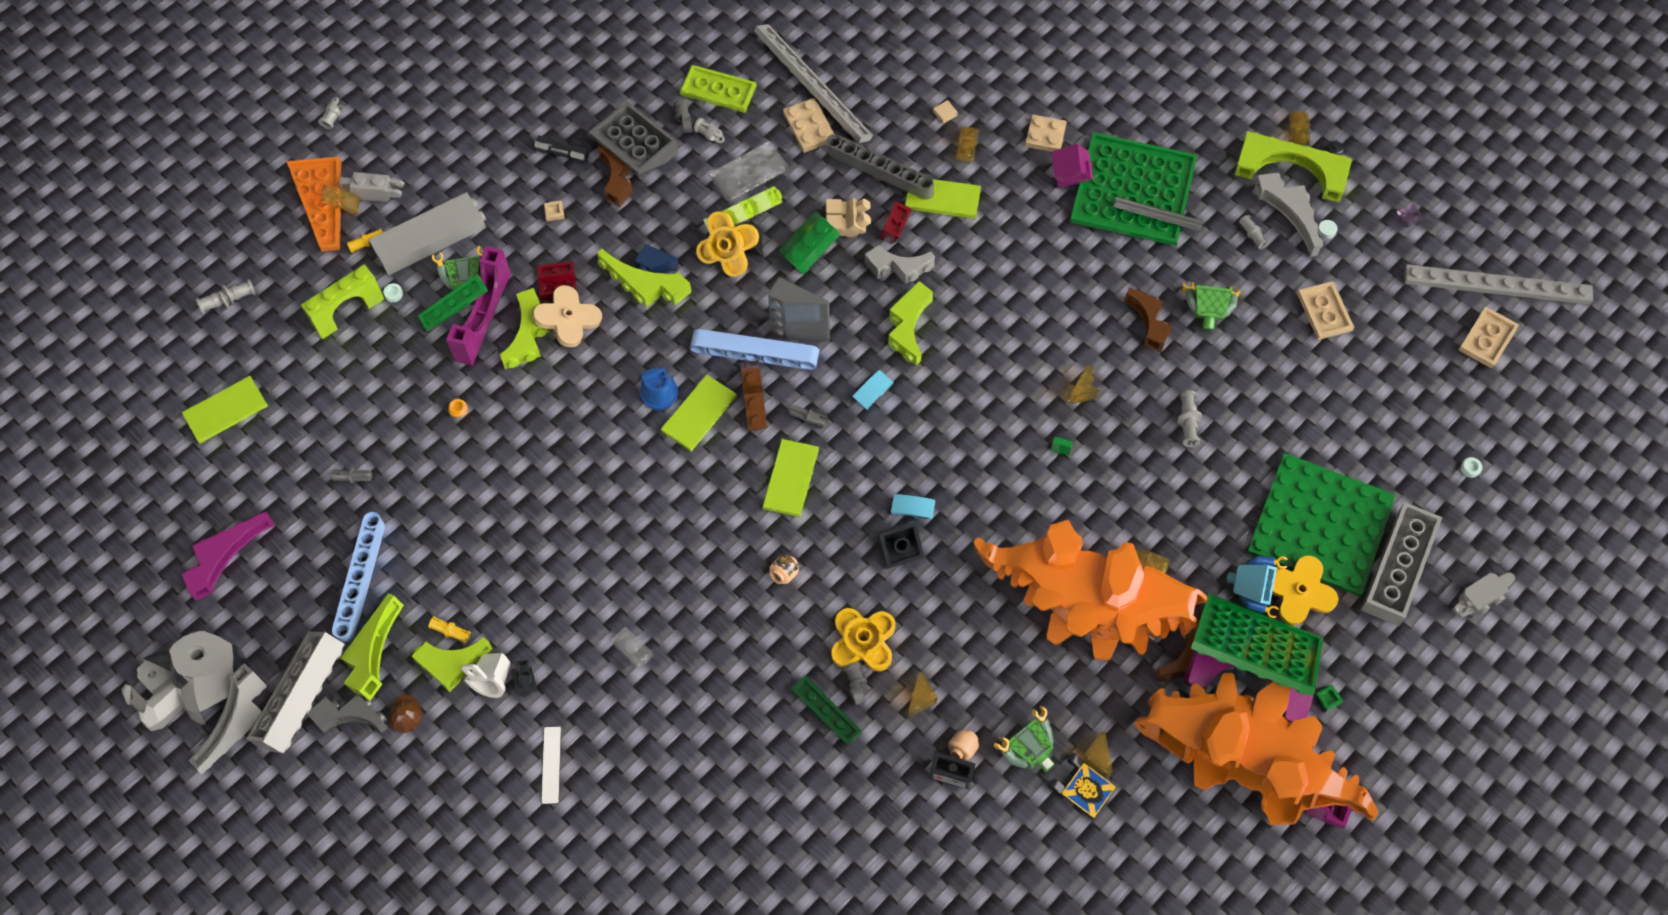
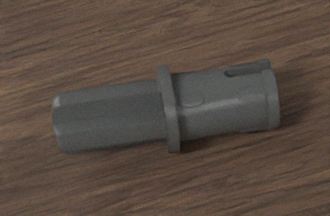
M793 405L790 409V415L805 420V423L809 422L822 428L825 427L828 419L827 416L813 412L812 409L807 410Z
M350 468L349 470L334 469L332 472L336 474L332 475V479L335 482H369L372 479V472L370 470Z

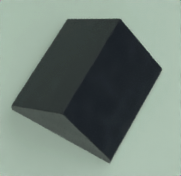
M916 521L878 532V546L887 569L925 557Z

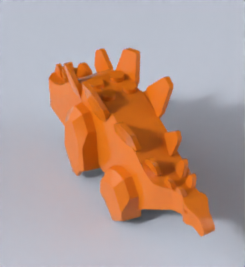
M1069 520L1050 525L1045 537L1011 548H999L995 544L986 543L981 538L974 540L976 552L986 566L993 568V571L997 572L1000 580H1003L1005 575L1010 576L1012 574L1010 584L1013 588L1029 586L1024 597V603L1027 606H1035L1041 611L1048 609L1054 611L1051 614L1047 632V640L1053 645H1058L1073 634L1082 637L1091 633L1093 657L1095 660L1109 661L1119 639L1124 644H1132L1137 653L1143 655L1147 649L1148 632H1151L1155 637L1160 636V638L1164 639L1167 637L1169 630L1175 632L1177 627H1179L1182 636H1185L1197 627L1198 620L1193 616L1195 604H1202L1207 601V596L1199 589L1187 586L1155 568L1145 566L1142 569L1135 547L1131 543L1124 542L1118 549L1108 551L1105 557L1092 551H1081L1083 546L1082 537L1076 533Z
M1224 673L1215 694L1205 693L1198 683L1191 686L1189 698L1180 697L1178 691H1174L1171 697L1165 696V690L1163 688L1159 689L1151 695L1148 701L1151 708L1148 717L1137 718L1135 721V726L1143 735L1155 740L1184 762L1191 763L1194 758L1195 787L1205 791L1216 784H1226L1228 780L1233 779L1243 787L1260 791L1263 795L1261 808L1268 817L1270 825L1295 824L1303 810L1332 805L1348 806L1354 812L1363 814L1370 821L1375 820L1378 815V809L1364 786L1358 785L1359 776L1354 775L1350 780L1346 779L1347 769L1345 767L1341 768L1338 774L1331 769L1335 758L1333 751L1329 750L1322 754H1316L1313 747L1316 745L1322 731V725L1315 716L1294 720L1291 723L1282 716L1288 706L1291 690L1288 686L1282 687L1273 681L1257 693L1256 700L1254 701L1249 695L1241 696L1237 694L1235 675L1233 673Z

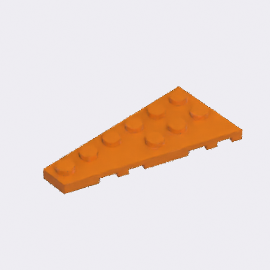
M340 157L286 161L321 251L340 250Z

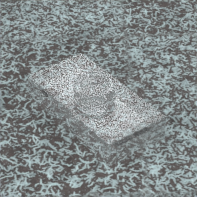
M626 626L611 640L638 669L654 656L653 652Z

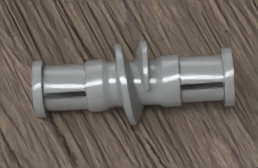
M247 279V282L233 285L228 289L225 285H221V291L219 290L217 293H212L210 296L202 299L196 298L201 313L204 314V311L220 307L222 304L229 308L230 301L233 304V300L241 299V297L251 293L254 295L255 290L251 281Z
M1187 390L1180 394L1182 414L1178 416V424L1183 427L1184 431L1183 445L1186 447H1196L1200 444L1198 427L1201 425L1202 414L1197 411L1195 401L1197 393Z

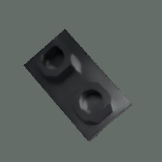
M528 660L516 661V669H511L516 694L525 697L532 692H537L532 667H529Z

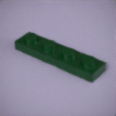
M806 675L791 688V692L847 747L862 734V730Z

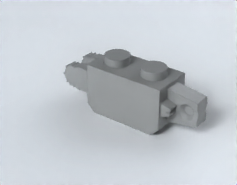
M354 172L351 178H340L339 185L342 190L353 193L354 197L359 200L387 202L390 197H401L402 192L394 188L402 189L404 182L390 179L389 175Z
M1508 572L1500 577L1489 573L1464 590L1459 596V603L1452 609L1459 619L1468 615L1473 617L1477 613L1480 615L1484 614L1490 609L1489 606L1491 604L1498 605L1506 599L1504 595L1509 591L1508 588L1511 584L1515 582V576Z

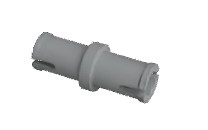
M1249 215L1240 219L1239 223L1247 231V236L1253 239L1259 249L1265 248L1269 242L1261 233L1260 227L1254 224Z

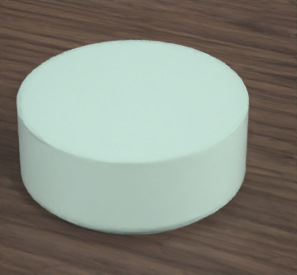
M1331 220L1322 221L1318 227L1319 235L1326 239L1334 237L1337 232V225Z
M392 283L384 288L383 294L387 301L397 302L402 298L403 291L398 284Z
M1473 457L1466 458L1461 464L1462 473L1470 478L1478 476L1482 470L1481 462Z

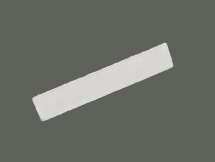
M560 727L544 728L543 804L558 803Z

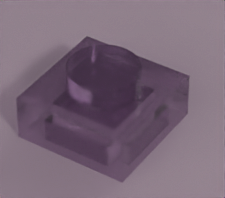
M1414 204L1398 210L1396 214L1406 228L1423 219V215Z

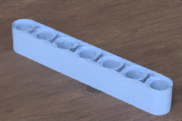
M702 329L694 330L690 349L699 354L746 361H759L760 363L808 370L816 368L819 349L812 345Z
M369 512L363 518L332 627L333 635L344 645L350 644L355 638L385 529L384 522L376 512ZM373 522H377L376 525L370 526ZM373 539L369 544H365L366 541ZM368 557L364 562H360L362 558ZM363 575L361 579L355 580L357 576ZM358 593L355 598L350 599L353 594ZM348 612H352L349 617H345ZM347 630L345 635L340 636L342 631Z

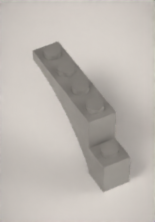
M1279 173L1258 175L1255 182L1258 200H1264L1280 211L1302 236L1310 257L1317 256L1323 246L1322 238H1319L1318 224L1314 221V209L1310 207V196L1306 192L1305 186L1284 188L1283 179L1281 180Z
M245 663L229 677L231 683L228 699L215 729L203 746L189 760L201 774L255 725L262 713L252 700L267 685Z

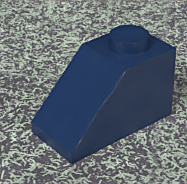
M647 244L644 245L635 259L636 268L643 271L665 274L679 268L677 257Z

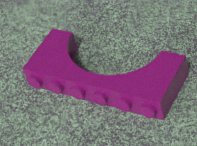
M488 246L485 247L479 261L481 280L488 291L476 299L473 310L463 326L452 325L446 339L455 362L471 366L474 364L511 274L504 251Z
M1193 650L1183 684L1191 687L1193 684L1198 683L1206 690L1218 673L1225 669L1236 667L1227 662H1219L1212 656L1202 655ZM1266 678V680L1269 683L1273 682L1272 680ZM1291 688L1287 710L1282 716L1291 723L1294 720L1306 718L1313 696L1308 694L1302 695Z

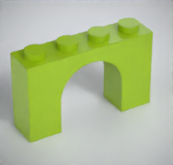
M364 264L310 298L301 306L313 328L324 339L338 330L333 320V313L343 301L359 296L366 306L371 309L385 299L375 277Z

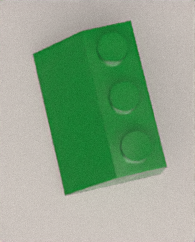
M815 211L779 251L804 274L841 234Z

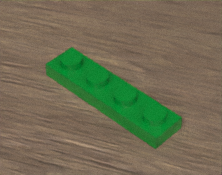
M475 275L423 311L418 317L426 331L430 332L488 290L480 276Z

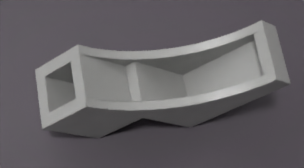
M880 245L865 254V265L877 279L888 275L893 270L905 284L915 281L922 273L929 272L934 267L935 256L931 251L917 257H900L887 252Z

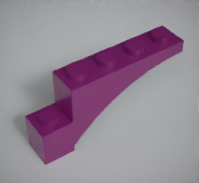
M267 512L256 514L253 518L245 522H239L234 527L222 530L208 539H202L192 546L200 566L189 568L187 572L182 573V577L189 594L195 600L215 592L213 588L223 569L233 556L250 540L275 526Z

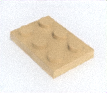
M815 98L783 109V114L803 153L826 145L827 137L834 134Z
M1333 281L1298 290L1297 295L1318 340L1353 331V323Z
M1485 307L1459 348V351L1493 369L1519 324Z

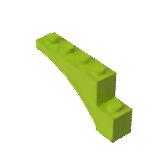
M604 249L597 252L599 266L603 270L607 269L610 276L615 281L618 280L626 292L630 291L634 299L645 307H648L660 296H663L667 302L671 301L674 305H677L691 293L690 283L679 272L676 274H661L643 271L620 262Z
M389 593L340 658L350 668L354 669L344 684L354 693L371 701L382 685L379 679L382 650L389 630L404 606L394 595Z

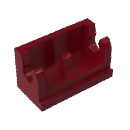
M895 202L879 239L884 241L888 237L891 239L890 243L894 244L896 239H899L912 209Z

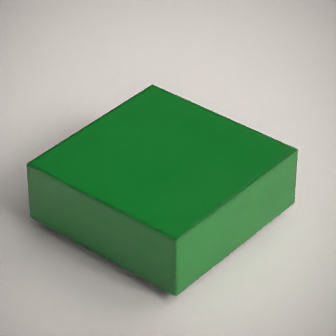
M1054 437L1051 451L1070 456L1073 442Z
M1332 684L1314 694L1315 699L1324 712L1344 702Z

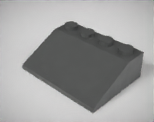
M628 101L589 132V135L638 174L666 164L678 154L677 140Z
M779 277L768 293L771 332L776 337H782L786 340L829 341V301Z

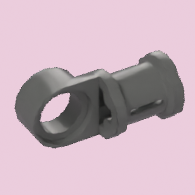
M684 99L674 102V108L676 109L675 120L683 123L684 133H692V118L688 113L689 102Z
M860 663L849 664L843 669L850 680L849 691L855 706L865 703L861 686L866 684L867 680L863 678Z

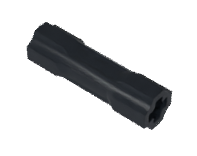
M541 135L537 136L534 145L535 151L559 155L586 164L590 153L589 148L569 145Z

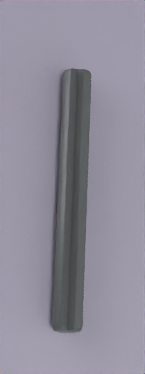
M1116 197L1114 207L1197 231L1202 226V220Z

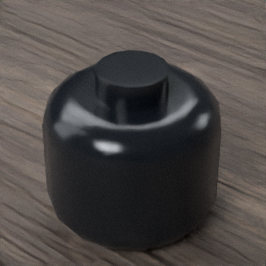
M1331 141L1327 144L1325 151L1342 155L1344 146L1339 141Z

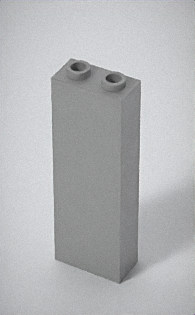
M466 192L369 239L389 276L485 229L484 220L486 218L482 210H477L478 204L474 197L470 198Z

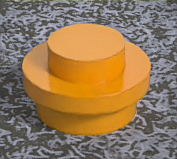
M455 399L449 404L448 410L453 417H462L467 413L468 407L465 401Z

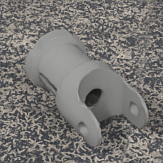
M338 97L331 99L325 108L326 112L323 117L318 120V123L325 129L331 130L336 118H339L344 110L343 105L337 106L339 102Z
M699 118L693 128L694 132L705 135L708 140L718 143L724 142L723 133L716 125H710L703 118Z

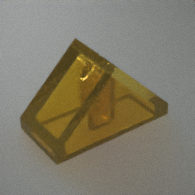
M920 672L918 673L908 711V716L910 717L937 704V695L924 674Z
M1101 732L1086 751L1082 760L1101 775L1108 778L1113 770L1106 733Z

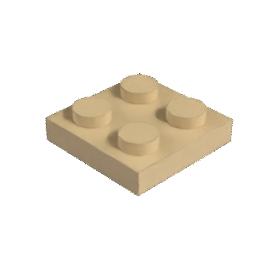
M1032 115L1025 147L1050 152L1061 149L1067 121Z

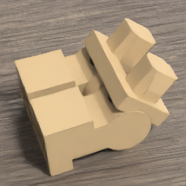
M851 198L846 202H842L841 199H826V220L841 234L840 236L856 237L859 233H865L866 226L871 224L870 216L865 213V211L870 209V202L866 199L858 201L855 198Z

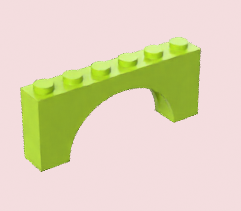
M1247 131L1235 175L1252 179L1255 172L1264 165L1274 162L1294 163L1314 174L1321 184L1323 199L1339 203L1345 190L1352 158Z

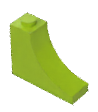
M484 637L475 644L460 650H443L425 642L415 649L412 658L447 691L451 692L466 676L461 667L468 664L477 665L483 654H488L493 648Z

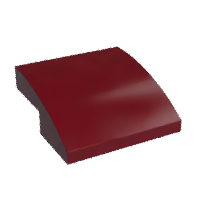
M574 261L537 266L541 301L553 299L554 291L560 286H570L577 291Z

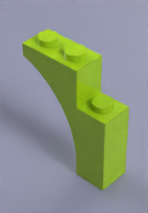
M774 186L723 210V212L728 213L732 218L733 224L736 225L782 203V195ZM708 218L704 219V222H705L706 226H707Z
M920 281L890 309L889 317L890 321L897 326L889 334L888 344L890 348L901 353L907 362H912L914 365L921 361L922 354L915 339V325L923 310L933 300V291Z
M534 288L516 294L521 307V324L512 344L500 354L505 369L515 368L519 364L541 357L534 338L543 337L551 332L550 329L537 326L533 320L534 310L540 305Z

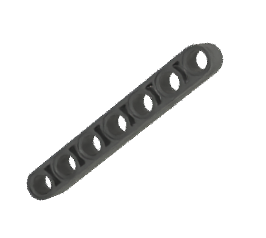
M832 134L827 137V152L832 158L922 199H930L934 195V183L930 176L839 135Z

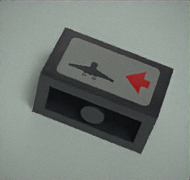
M935 752L929 778L969 790L976 764Z

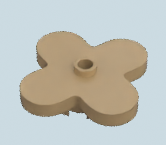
M570 286L556 288L553 294V304H540L533 313L535 324L541 328L553 329L556 332L557 340L565 347L578 346L583 337V329L598 327L602 319L600 309L592 304H580L577 291Z

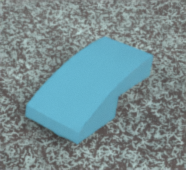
M879 370L852 397L868 410L878 397L882 396L894 382Z
M894 494L891 513L893 515L912 516L918 519H932L935 500Z

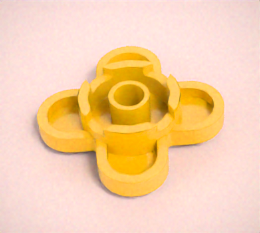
M718 211L712 213L707 221L710 236L698 244L697 256L705 264L721 262L724 272L731 277L741 276L745 273L748 266L744 252L757 244L759 239L758 231L750 224L735 227L731 216L726 212Z
M1313 556L1300 558L1293 572L1279 568L1276 570L1272 594L1281 597L1282 603L1279 608V614L1281 619L1289 625L1301 624L1306 619L1310 609L1319 613H1329L1338 603L1336 591L1330 586L1320 583L1323 566Z
M846 608L841 610L836 616L835 626L843 638L832 647L833 662L837 666L844 668L849 664L863 660L874 671L887 669L892 662V652L884 641L890 638L895 631V620L892 615L887 612H877L867 619L863 618L855 609Z

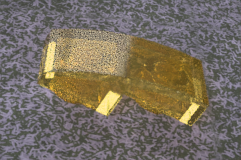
M1290 112L1291 142L1309 146L1310 121L1308 113Z
M971 127L961 128L956 160L974 162L979 129Z
M324 185L321 202L333 209L341 207L354 215L359 211L360 197L348 191Z
M1135 548L1142 569L1145 566H1149L1166 574L1170 563L1169 559Z

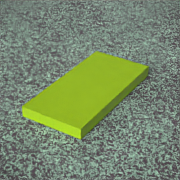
M692 65L681 87L680 95L745 113L757 87V82Z
M933 179L934 195L930 199H922L909 192L907 194L905 206L914 211L976 219L981 186Z
M706 375L661 428V432L692 452L736 399L737 394Z
M248 376L187 409L182 414L197 441L202 443L268 407L251 376Z
M782 439L763 504V510L801 518L819 447Z

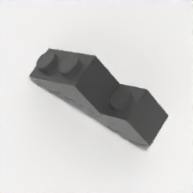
M358 694L342 708L335 700L330 702L325 697L307 713L324 733L337 725L348 722L366 723L375 727L381 733L388 729L384 723L387 719L380 711L375 713L371 709L374 705L369 700L362 699Z

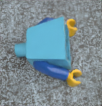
M1257 556L1248 560L1245 565H1239L1237 573L1229 572L1227 583L1234 585V593L1239 595V600L1247 608L1260 613L1266 612L1269 617L1275 618L1277 616L1271 615L1269 611L1271 608L1279 610L1278 607L1274 605L1267 607L1266 604L1270 605L1277 567L1281 570L1287 568V566H1281L1279 561L1288 559L1280 557L1277 560L1274 557Z

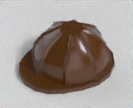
M401 695L393 701L388 713V722L393 730L399 733H408L419 726L423 714L418 701L411 695Z

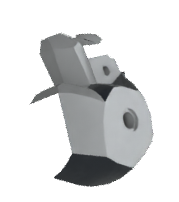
M193 631L144 657L145 661L137 668V678L153 694L149 700L145 701L131 686L126 684L122 688V695L127 705H132L139 712L142 724L150 731L163 729L183 708L192 720L205 724L200 712L227 698L231 683L229 677L244 663L249 668L250 666L239 647L206 631Z

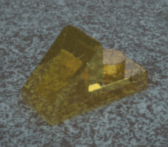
M1086 366L1070 395V404L1098 397L1099 389L1091 385L1095 377L1092 375L1093 367Z

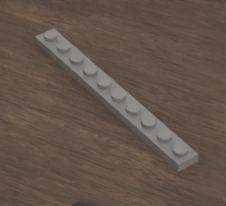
M769 24L756 26L754 32L759 36L760 40L776 54L780 61L790 69V72L819 100L821 105L831 113L832 117L847 130L853 139L858 143L870 141L873 135L773 28Z
M1406 265L1405 284L1588 305H1591L1593 302V285Z

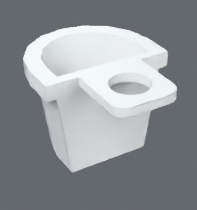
M503 653L483 654L477 665H463L461 669L467 675L464 681L472 689L484 696L499 698L505 692L504 684L511 663Z

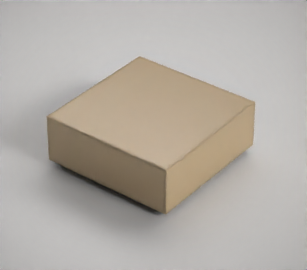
M948 100L933 108L934 114L943 124L958 114Z
M562 200L544 203L547 221L565 219Z

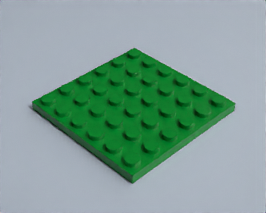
M1093 132L1088 150L1092 164L1093 179L1080 183L1070 222L1177 246L1181 229L1180 225L1114 207L1116 197L1184 215L1197 155Z
M1284 453L1247 554L1255 557H1274L1277 560L1280 557H1286L1288 560H1280L1279 564L1287 566L1286 569L1291 571L1294 570L1300 558L1313 556L1323 566L1320 582L1361 597L1396 495Z
M1208 593L1191 648L1199 654L1212 656L1219 662L1235 665L1239 670L1255 673L1259 678H1267L1275 681L1282 687L1288 686L1302 695L1308 694L1313 696L1316 690L1323 637Z

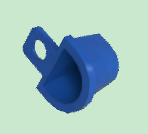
M652 368L641 374V391H638L647 407L653 410H664L676 402L678 397L677 385L673 377H669L665 368L660 370Z

